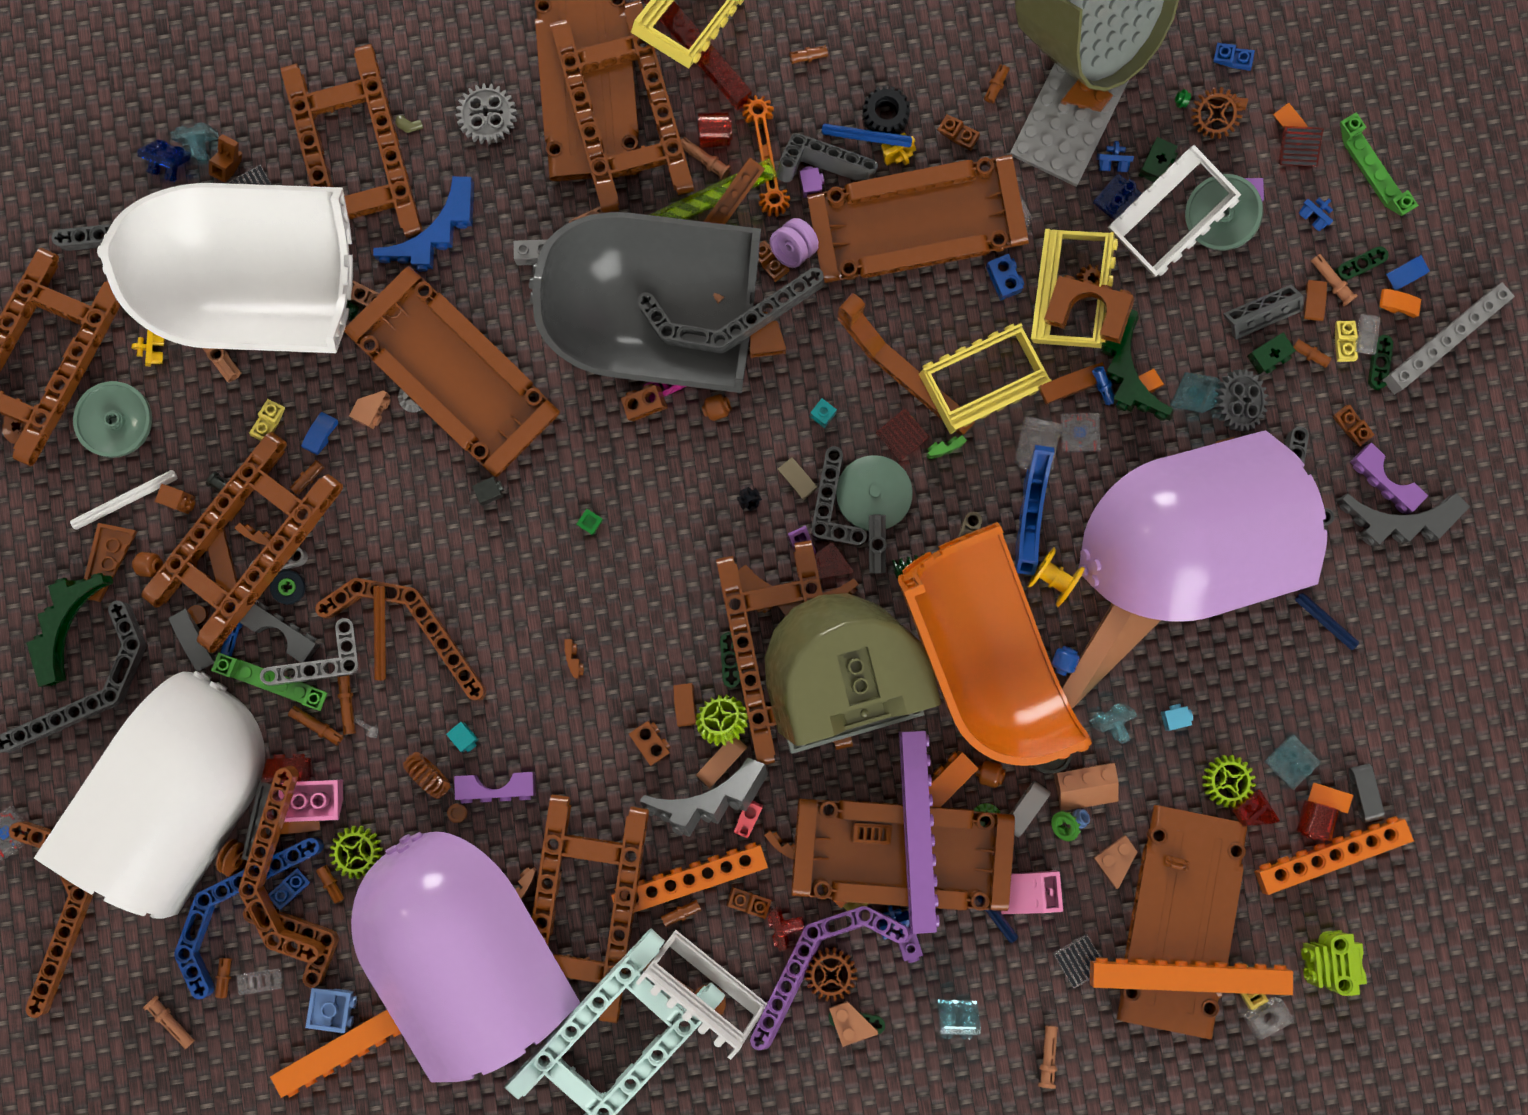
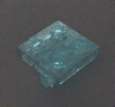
M206 123L194 124L192 128L181 126L175 128L176 131L170 132L172 140L182 146L189 145L191 157L196 158L198 161L208 159L205 142L219 138L218 131L208 124L206 125Z
M1116 704L1106 713L1099 712L1095 714L1094 718L1089 720L1092 728L1102 733L1110 729L1113 739L1115 741L1118 740L1122 744L1130 740L1124 724L1137 717L1135 709L1124 704Z
M1291 734L1264 761L1293 790L1321 763L1294 734Z
M938 1000L939 1028L943 1038L946 1039L947 1034L948 1039H951L953 1034H960L963 1039H966L967 1035L968 1039H972L973 1035H980L981 1027L977 1001Z

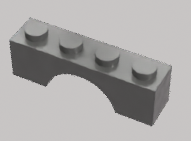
M261 602L255 603L240 621L241 624L256 633H261L269 628L281 630L287 639L286 653L301 663L309 662L320 646L315 642L317 639L309 633L306 635L299 632L301 630L300 627L293 623L287 624L284 622L285 618L276 612L273 615L268 611L269 607Z

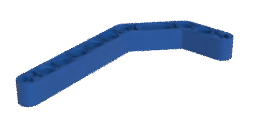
M318 837L308 838L273 855L266 880L321 853L324 848L323 841ZM312 843L316 844L314 849L305 851L304 848L310 847ZM293 850H296L299 854L297 860H293L291 857ZM275 859H278L281 862V867L279 869H276L274 867L273 863ZM244 870L197 893L191 905L174 956L191 995L196 999L208 997L214 991V983L199 952L213 911L217 904L239 894L240 885L238 884V879L243 876ZM222 886H225L227 888V894L225 896L222 895L220 892V888ZM205 894L209 897L207 905L202 900ZM199 913L202 916V922L196 938L193 939L190 936V931L195 917ZM184 948L189 950L190 955L188 958L183 955ZM192 966H194V967L197 968V970H198L197 976H194V975L192 974V972H191ZM204 986L205 990L201 992L200 988Z

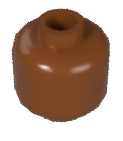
M717 394L705 399L702 411L705 417L708 416L711 421H716L728 417L729 411H731V404L728 397Z
M140 552L132 561L134 572L141 577L153 578L163 566L160 556L150 552Z
M989 760L984 761L982 766L978 765V770L976 771L979 783L992 788H997L999 784L1002 785L1006 774L1002 764Z

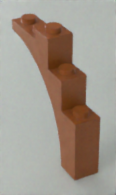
M747 565L738 570L742 592L772 586L756 576ZM852 579L841 587L822 592V594L848 593L852 595L857 591L855 587L859 584L855 579ZM804 601L777 605V607L786 617L794 607L804 603ZM773 606L757 609L756 611L758 613L763 612L765 614L770 609H772Z

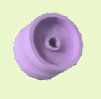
M793 218L786 222L781 228L773 232L770 237V246L773 254L787 267L796 268L818 250L819 242L813 228L807 222L798 218Z

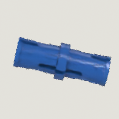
M1103 366L1096 367L1092 370V373L1097 382V389L1101 392L1106 405L1113 404L1115 395L1112 390V382L1108 380Z

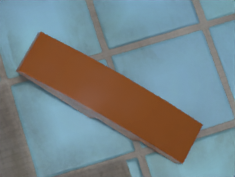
M1103 362L1040 385L1038 389L1045 404L1096 386L1097 382L1092 370L1103 366L1107 375Z

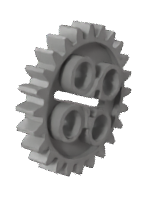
M483 83L482 89H479L475 85V91L469 88V95L463 93L465 100H458L461 106L456 107L457 111L460 112L456 114L457 119H459L457 123L459 126H462L460 129L462 133L466 132L467 138L472 136L473 142L479 139L480 144H483L484 140H487L490 145L491 139H494L498 143V137L504 140V133L510 135L508 128H515L512 123L517 121L516 117L513 116L517 114V110L513 109L516 107L515 102H511L513 99L511 95L507 96L506 90L501 92L500 86L494 89L493 84H490L489 88H486L485 83ZM493 102H499L498 106H491ZM476 103L481 104L479 108H472ZM494 120H501L498 125L492 124ZM481 121L482 124L480 126H474L475 122Z

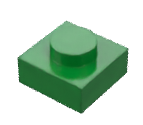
M586 509L576 525L589 534L594 535L603 519Z

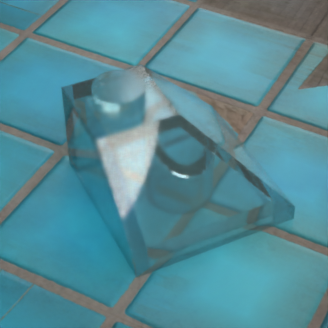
M1185 372L1170 406L1205 413L1214 408V404L1218 403V400L1214 399L1215 396H1218L1215 389H1220L1218 382L1221 381L1217 377Z

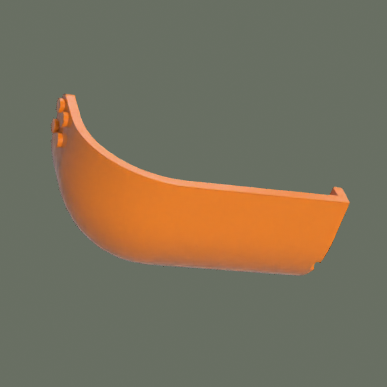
M996 522L938 546L939 551L933 554L927 552L903 569V574L898 576V583L946 707L958 730L968 743L985 756L1011 765L1030 766L1048 763L1057 759H1066L1072 753L1088 750L1092 741L1074 714L1054 672L1004 539V532L1001 525Z

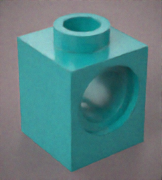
M821 398L810 412V418L825 429L836 415L837 409Z
M465 722L458 723L446 734L460 752H470L477 746L475 742L479 740Z

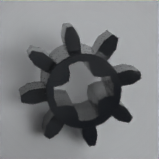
M747 487L740 491L737 500L742 510L747 508L751 511L759 506V501L762 498L757 488L752 490L750 487Z

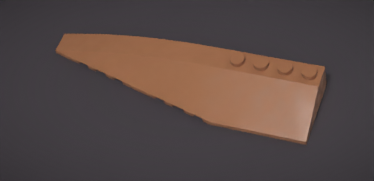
M1112 603L1081 654L1075 672L1069 674L1062 686V690L1071 708L1079 703L1161 620L1136 615Z

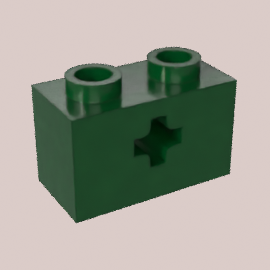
M1157 137L1138 176L1154 183L1167 170L1169 164L1174 163L1178 153H1175L1178 146Z
M1283 332L1251 352L1247 358L1259 375L1263 372L1268 374L1277 368L1275 366L1277 363L1281 362L1284 364L1292 359L1291 354L1296 350Z

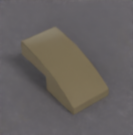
M790 458L778 468L779 473L802 500L818 489L793 458Z

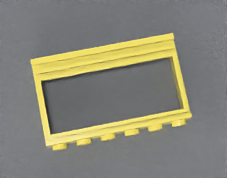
M650 0L634 20L631 33L689 69L693 63L697 64L702 55L701 52H706L710 46V40L716 39L720 31L719 28L725 27L729 15L732 17L737 10V5H741L744 0H726L689 50L653 28L674 0Z
M1045 229L1031 340L1037 344L1102 348V342H1106V340L1101 339L1100 331L1107 313V307L1101 300H1097L1093 338L1050 335L1051 325L1046 324L1044 318L1058 278L1062 240L1105 241L1099 286L1108 285L1112 287L1113 276L1111 275V269H1115L1116 257H1113V253L1118 248V239H1115L1114 232L1102 233Z
M1022 323L1016 326L1011 324L1005 327L1001 333L996 331L990 334L988 339L984 341L978 339L967 349L965 346L955 351L956 354L952 356L946 354L939 358V362L934 364L929 362L923 366L919 376L950 434L963 426H969L980 418L987 417L994 411L998 412L1011 403L1015 404L1028 395H1034L1039 391L1038 387L1052 381L1049 379L1024 332ZM1015 335L1034 372L950 411L931 374Z

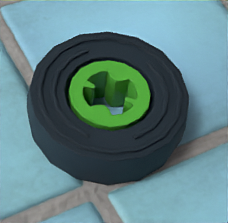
M291 570L279 572L270 583V592L273 598L285 605L300 601L306 590L303 577ZM290 582L289 585L292 586V589H289L288 593H286L283 587Z

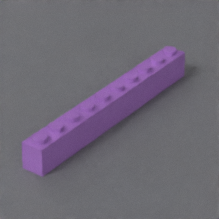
M923 730L899 731L909 927L912 934L936 933V927H939V915H936L935 907H938V896L934 892V887L937 886V876L933 874V866H936V856L932 854V846H935L934 834H931V826H934L933 814H930L933 798L932 794H929V786L932 785L931 774H928V766H930L931 761L926 746H929V735Z

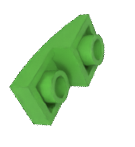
M963 435L959 438L955 436L947 442L948 447L943 441L939 444L935 442L928 448L929 452L926 457L932 459L947 455L963 446L967 440Z

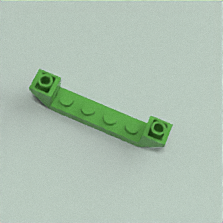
M1357 112L1342 120L1340 128L1343 144L1383 205L1400 216L1418 207L1419 205L1409 190L1401 193L1363 136L1362 132L1367 127Z
M218 652L211 671L229 678H235L321 711L328 694L327 692L303 682L268 686L260 679V673L264 668ZM269 671L265 674L267 682L274 680V672Z

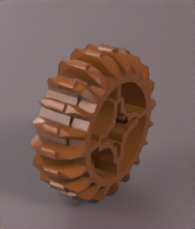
M1214 87L1212 88V94L1205 90V98L1201 94L1198 96L1202 100L1200 103L1194 101L1198 108H1191L1192 112H1197L1196 115L1191 116V119L1197 118V122H1194L1193 126H1201L1197 129L1198 133L1204 129V137L1210 132V139L1214 138L1215 133H1217V138L1221 139V132H1224V135L1227 137L1229 136L1228 129L1232 132L1235 131L1232 127L1233 124L1240 125L1235 120L1236 118H1242V115H1237V111H1242L1243 108L1236 107V105L1241 103L1240 100L1233 101L1237 96L1236 94L1229 97L1231 90L1228 89L1223 94L1224 89L1220 87L1219 93H1216V88ZM1222 97L1226 101L1220 106H1214L1210 103L1209 99ZM1203 105L1209 110V116L1204 122L1201 119ZM1229 105L1232 107L1230 122L1224 116V111ZM1210 106L1213 109L1216 108V110H1218V108L1221 109L1220 115L1223 118V120L1217 117L1212 118V115L1214 113ZM1219 120L1225 127L1210 129L1207 126L1213 121Z
M419 752L409 755L403 763L404 769L409 776L432 797L440 799L451 788L450 782L445 775Z
M825 947L826 954H822L819 949L817 951L819 957L817 958L813 955L812 959L814 962L808 963L811 969H806V973H810V975L804 978L806 981L811 980L807 987H815L811 991L813 995L819 991L818 999H821L823 994L826 995L825 1001H829L830 996H833V1001H837V994L840 995L841 999H844L842 992L845 991L847 994H850L851 992L847 987H855V984L850 982L851 980H857V976L852 975V973L857 972V968H850L855 962L854 960L847 962L850 955L847 954L843 958L844 950L842 949L838 954H836V947H833L832 953H829L828 947ZM829 958L839 960L833 966H828L822 961ZM845 965L847 977L843 983L838 977V973ZM817 966L824 972L818 984L814 977ZM826 969L831 972L833 970L836 971L834 973L836 979L832 977L826 978L828 976ZM831 982L839 986V988L834 990L822 988Z

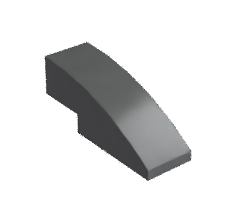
M186 608L168 618L180 644L197 672L215 662L216 657L214 654L197 642L200 629Z

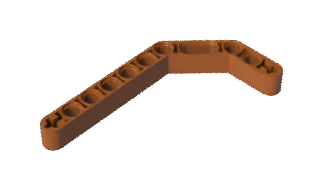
M852 293L839 307L837 315L839 322L867 357L942 420L919 376L920 372L886 344L864 316L865 303L860 297ZM940 390L950 411L960 407ZM975 421L967 427L963 426L957 429L955 432L964 436Z
M354 578L317 603L315 607L316 613L320 617L331 619L362 597L374 599L373 588L377 585L395 588L397 590L396 597L393 599L385 598V602L406 605L470 699L480 701L486 696L485 686L418 590L406 586ZM357 583H362V590L360 592H355V585ZM411 592H415L416 599L409 602L408 595ZM341 594L346 595L344 603H339V596ZM325 606H328V607H329V608L327 609V610H328V613L323 612V611H325V608H324ZM426 608V616L420 618L418 615L419 610ZM436 623L438 629L435 633L431 634L429 627L431 624ZM443 639L448 641L446 649L440 648V642ZM453 655L459 657V662L456 665H452L450 662ZM464 671L470 673V678L467 681H463L461 678V674ZM472 684L475 688H480L479 696L473 695L474 689L472 686L467 687V685Z
M289 765L277 770L274 775L240 882L239 894L264 945L268 949L307 963H312L324 954V945L318 940L286 930L264 887L299 776L298 770L294 766ZM278 790L283 792V799L279 798ZM272 809L277 811V818L272 815ZM266 828L271 830V836L267 835ZM260 847L265 849V855L260 852ZM255 865H256V866L259 868V870H260V873H259V874L256 873L255 870H254V866H255ZM248 884L253 886L254 892L248 889ZM257 902L262 904L270 920V925L265 923L257 907ZM273 935L278 937L279 943L274 941ZM291 941L297 944V949L292 947Z
M23 821L12 824L9 828V835L14 840L41 848L52 830ZM21 827V830H22V831L29 832V833L22 834L21 831H18V828ZM39 832L43 835V840L41 842L37 839V834ZM62 876L60 878L68 897L26 1005V1013L31 1018H37L49 1012L93 894L91 895L84 891L83 899L80 898L78 891L81 888ZM72 908L77 910L76 917H73L71 914ZM65 927H68L70 929L69 936L65 935L64 933ZM58 945L63 949L62 955L57 952ZM50 965L56 968L55 974L50 972ZM43 984L48 986V993L43 991Z

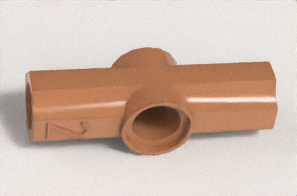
M203 348L207 357L214 363L228 383L239 378L241 371L225 349ZM221 351V356L215 359V354Z

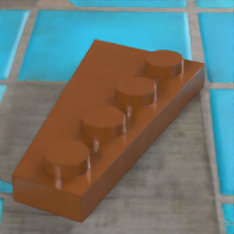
M98 523L84 579H91V575L97 573L112 576L113 579L138 531ZM109 586L100 589L88 600L101 602Z

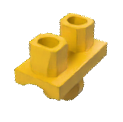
M911 136V147L889 144L881 145L884 162L887 166L894 162L896 164L903 162L904 165L909 164L908 158L913 156L912 152L916 151L913 136Z
M147 330V344H144L143 337H138V343H133L131 348L137 350L138 357H143V351H146L145 366L151 367V364H162L163 352L152 351V346H164V338Z

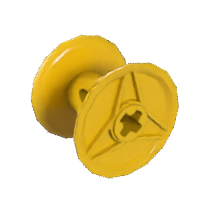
M1053 547L1037 568L1027 587H1032L1039 578L1048 583L1049 588L1054 587L1061 592L1056 601V607H1059L1079 581L1085 567L1079 568L1073 576L1063 571L1064 568L1062 566L1059 568L1051 563L1056 552L1055 547Z

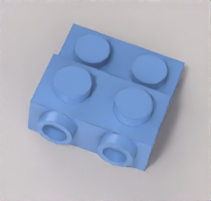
M313 987L311 989L305 1028L346 1033L349 1028H352L354 1023V1016H351V1010L356 1007L357 996H354V991Z

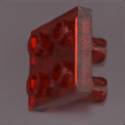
M780 906L772 908L770 911L768 922L770 928H774L775 933L772 935L774 946L779 948V952L787 950L790 945L787 934L804 930L803 917L785 920Z

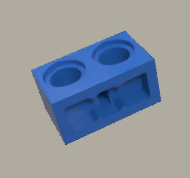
M1006 254L987 263V272L1000 301L1021 293L1024 288V281L1022 276L1017 274V265L1014 258ZM998 265L1006 266L1007 271H1000ZM1012 282L1014 288H1007L1005 283Z

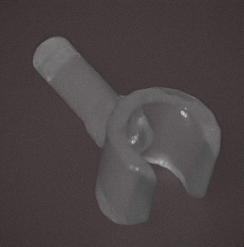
M358 718L354 720L355 723L367 729L365 736L377 738L379 732L377 727L370 726Z

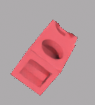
M752 801L747 811L742 810L733 833L748 839L763 805Z

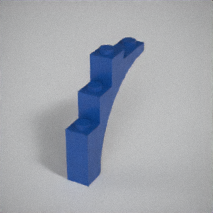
M452 176L448 199L435 221L418 236L404 243L390 247L374 248L373 256L380 263L398 261L401 264H408L411 261L413 268L421 272L433 269L434 247L438 250L453 248L454 226L465 229L467 226L473 225L474 181L472 177Z
M1035 445L1029 469H1027L1024 479L1023 501L1020 509L1019 531L1015 549V568L1017 573L1035 575L1038 565L1042 512L1054 456V447Z

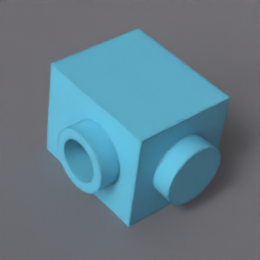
M1181 704L1169 706L1170 710L1161 712L1165 731L1192 725L1193 714L1190 709L1188 710L1187 706L1181 707Z

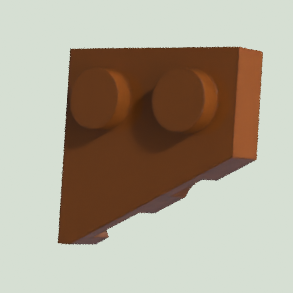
M1077 80L1061 100V103L1064 105L1067 103L1078 105V108H1090L1093 111L1101 112L1112 99L1113 94L1109 91L1090 89Z

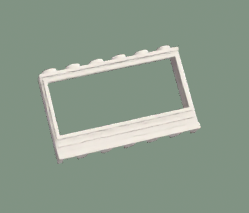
M1193 145L1107 228L1114 232V235L1153 276H1162L1169 269L1167 267L1172 261L1175 263L1182 257L1181 252L1185 248L1190 249L1197 242L1195 239L1200 234L1203 236L1211 229L1209 225L1214 220L1218 222L1224 217V211L1228 207L1233 208L1239 202L1238 198L1241 194L1202 152ZM1201 163L1229 194L1152 267L1124 236Z
M677 930L665 942L660 952L654 957L636 982L639 985L647 977L655 983L650 991L652 995L656 996L663 990L671 996L666 1003L668 1008L672 1009L679 1003L687 1009L682 1016L684 1021H689L694 1015L703 1022L698 1028L700 1034H705L710 1028L719 1035L714 1041L716 1047H721L725 1041L733 1047L727 1057L730 1060L741 1049L767 1005L765 1001ZM669 947L754 1015L743 1033L657 964Z

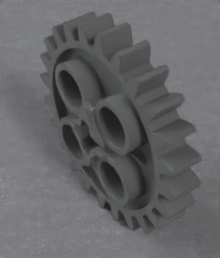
M1240 369L1228 372L1227 376L1222 377L1223 382H1218L1220 389H1215L1218 396H1215L1214 399L1218 400V403L1214 404V407L1219 408L1216 414H1221L1219 421H1225L1224 426H1229L1230 430L1249 431V429H1254L1255 425H1260L1259 419L1265 418L1262 412H1267L1264 405L1269 404V402L1265 401L1268 394H1264L1267 388L1261 387L1263 380L1257 381L1259 375H1253V371Z

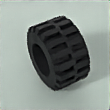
M883 86L882 90L878 87L875 89V92L871 91L865 99L862 112L865 128L868 127V130L899 135L901 130L904 131L910 115V103L906 101L907 96L905 94L901 95L902 91L899 89L895 91V87L892 86L890 89H887V86ZM880 106H890L896 111L897 115L892 119L886 120L880 118L875 110Z

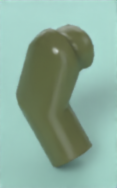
M403 115L396 117L395 124L406 133L424 128L421 119L410 122Z

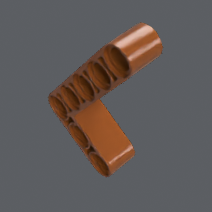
M257 903L265 923L270 925L269 918L262 904ZM245 908L243 911L245 921L254 924L247 908ZM276 910L286 930H289L287 926L289 921L295 924V929L292 932L307 937L306 930L310 928L313 931L312 939L318 940L324 945V963H319L318 960L308 963L302 979L307 987L313 988L320 985L326 977L339 942L337 932ZM325 935H329L332 938L330 945L325 943ZM311 972L317 975V982L311 981Z

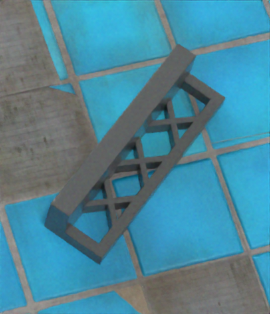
M1289 285L1225 312L1223 316L1231 325L1232 336L1238 339L1304 311L1303 295L1294 286ZM1289 292L1293 294L1291 296H1283ZM1268 301H1276L1272 304L1266 303ZM1252 308H1259L1256 311H1249ZM1235 315H1240V316H1241V317H1239V318H1237V319H1233V318H1232V317L1235 316Z
M259 781L241 858L243 860H248L272 782ZM266 828V833L269 836L270 829ZM260 847V852L263 855L265 854V849Z

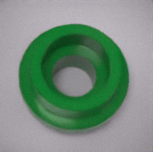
M1185 89L1178 92L1175 97L1176 107L1186 108L1191 100V93H1188Z

